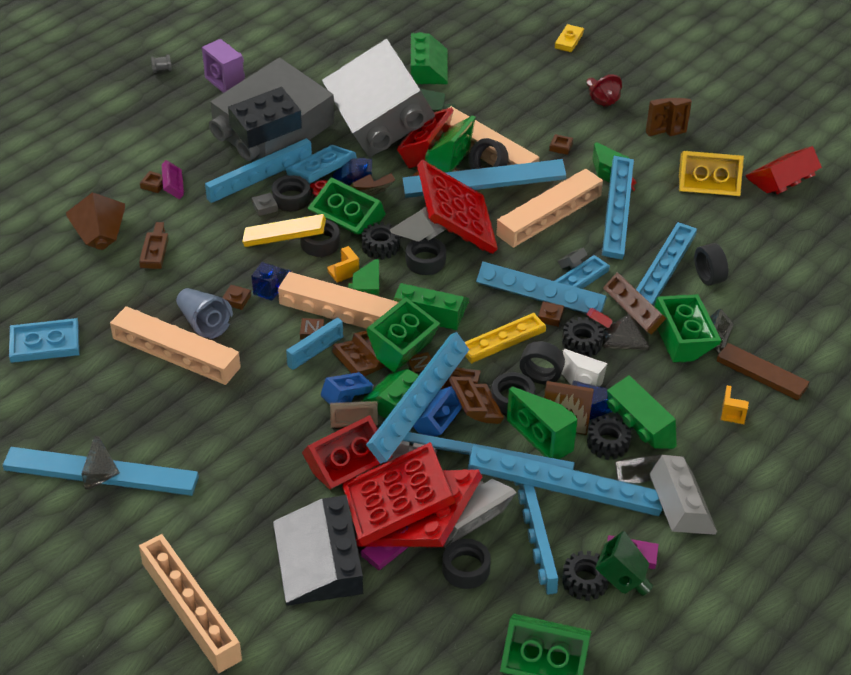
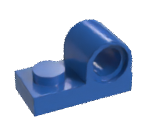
M360 372L328 377L324 382L321 397L329 405L330 403L352 402L354 396L370 393L374 385Z

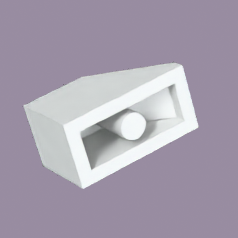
M564 349L565 365L562 375L571 385L593 388L595 393L603 383L607 363Z

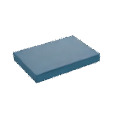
M330 145L287 167L286 172L288 176H301L311 183L357 159L356 152Z
M78 318L10 326V363L79 355Z

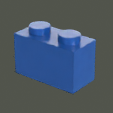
M448 387L439 390L413 425L419 434L434 437L441 435L462 408L454 389Z

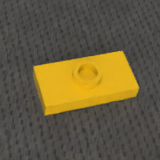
M567 24L555 42V48L572 52L584 34V28Z

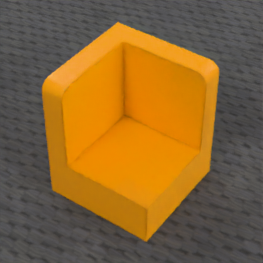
M349 246L341 249V262L328 266L327 271L337 283L351 278L359 270V258Z
M727 385L721 420L744 424L749 402L730 398L732 386Z

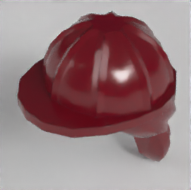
M606 75L599 81L592 77L587 79L590 97L595 103L608 107L615 104L620 98L622 81L618 75Z

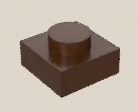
M230 285L222 298L227 300L232 308L243 310L251 297V290Z
M543 301L538 318L544 324L559 327L564 313V306Z

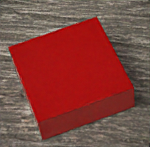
M590 308L587 313L590 318L607 328L613 322L608 316L594 308Z

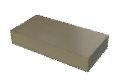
M377 401L330 403L331 428L346 427L369 415L375 425L378 426Z

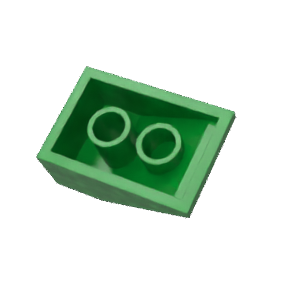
M515 387L509 388L507 421L544 457L561 459L574 451L578 421L574 413L568 411L559 403Z

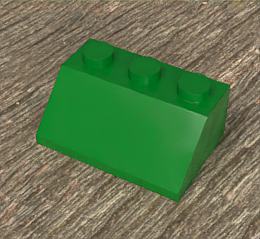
M421 32L411 33V77L415 83L448 84L447 48L430 34Z
M472 115L451 126L446 133L443 132L440 140L435 141L433 148L428 149L425 160L445 173L452 172L470 150L476 116Z
M334 178L329 179L308 207L310 212L317 215L324 214L327 220L358 235L362 234L364 228H367L368 225L374 226L376 222L379 224L386 215L380 200Z
M400 283L394 296V301L397 302L407 297L440 323L439 327L453 330L458 329L469 302L467 297Z
M698 294L657 297L654 307L666 317L657 329L673 363L695 361L721 343L722 340Z
M405 297L372 323L366 331L377 360L395 373L432 341L440 323Z
M630 375L607 390L608 407L612 412H617L629 428L633 427L643 442H648L653 448L674 449L677 446L676 419Z
M513 614L509 621L500 672L512 675H583L592 631Z

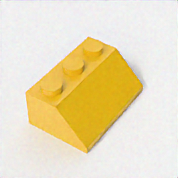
M683 151L680 157L679 191L740 196L744 156Z

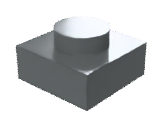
M271 193L252 198V205L258 216L278 211V205Z
M583 247L572 251L557 262L561 269L568 266L572 269L582 263L581 259L588 254Z

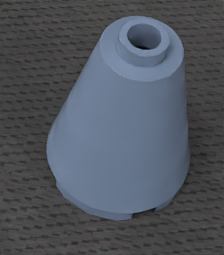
M190 288L183 289L178 294L176 303L197 335L203 338L214 339L228 329L230 325L228 321L230 316L232 317L233 311L227 300Z

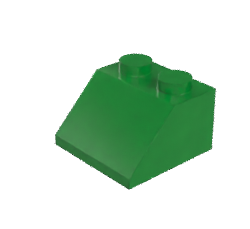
M409 369L389 374L361 402L377 401L378 415L386 419L419 375Z

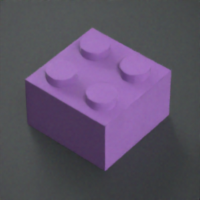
M219 39L202 47L205 78L224 93L244 80L243 56L229 44Z

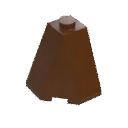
M92 192L68 210L66 216L86 245L104 250L117 239L125 211V203Z

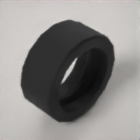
M490 138L480 139L472 146L469 153L471 169L482 168L480 158L483 151L489 146L494 147L497 152V159L492 167L507 166L509 159L506 147L501 142Z
M295 175L277 179L272 185V196L278 208L291 212L308 206L311 201L309 182L301 176ZM293 190L301 192L296 196H285L282 194L283 192Z
M326 220L324 232L321 235L330 236L331 238L328 240L314 241L310 239L312 236L301 237L300 241L303 251L315 257H324L336 252L340 247V229L337 224Z
M425 237L421 241L412 240L407 244L406 264L412 272L420 275H432L444 268L446 248L440 240L432 238L428 241ZM422 252H429L437 255V257L432 259H420L418 257H415V255Z
M711 243L697 247L694 261L701 281L707 286L725 282L728 278L729 268L726 255L720 245Z
M533 342L524 349L519 368L522 374L529 377L535 383L546 384L547 381L556 382L561 377L565 365V357L563 352L551 343ZM531 358L545 359L554 367H540Z
M516 372L504 373L493 381L491 388L492 397L502 414L507 415L508 398L500 394L501 391L515 387L535 395L534 382L524 374Z
M459 539L446 547L443 553L442 573L450 584L461 589H472L482 585L487 580L490 574L491 554L486 546L473 539ZM462 555L472 556L481 562V567L472 572H463L454 568L451 565V561Z

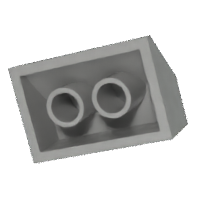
M427 207L390 229L392 234L415 241H421L425 237L429 241L446 230L445 227L438 223H433L428 218Z
M662 455L651 471L650 476L672 532L715 535L717 532L694 474L686 460L681 456Z
M494 479L486 483L480 481L445 542L444 547L446 548L453 541L459 540L501 514L515 496L516 491Z

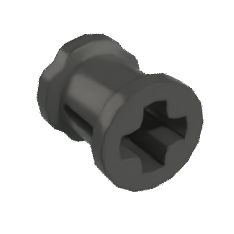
M169 54L166 57H151L153 73L160 70L172 71Z

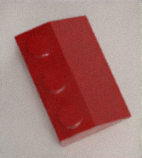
M452 107L434 112L435 117L425 122L419 129L411 131L397 150L408 168L416 167L421 160L426 161L425 156L428 149H432L435 141H439L443 132H447L454 112Z
M810 146L788 153L746 174V178L766 193L775 191L776 194L787 190L786 186L790 185L792 187L801 183V178L808 179L815 176V171L821 169L822 166L814 147Z
M369 415L308 445L302 454L312 473L325 486L332 489L380 465L379 461L366 446L378 429Z

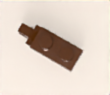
M156 222L154 231L146 234L139 261L140 268L162 269L169 240L168 233H165L164 222Z

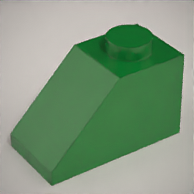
M596 142L594 144L592 160L597 176L610 183L613 157L618 156L628 159L629 157Z
M379 259L373 260L353 274V283H348V288L379 296Z

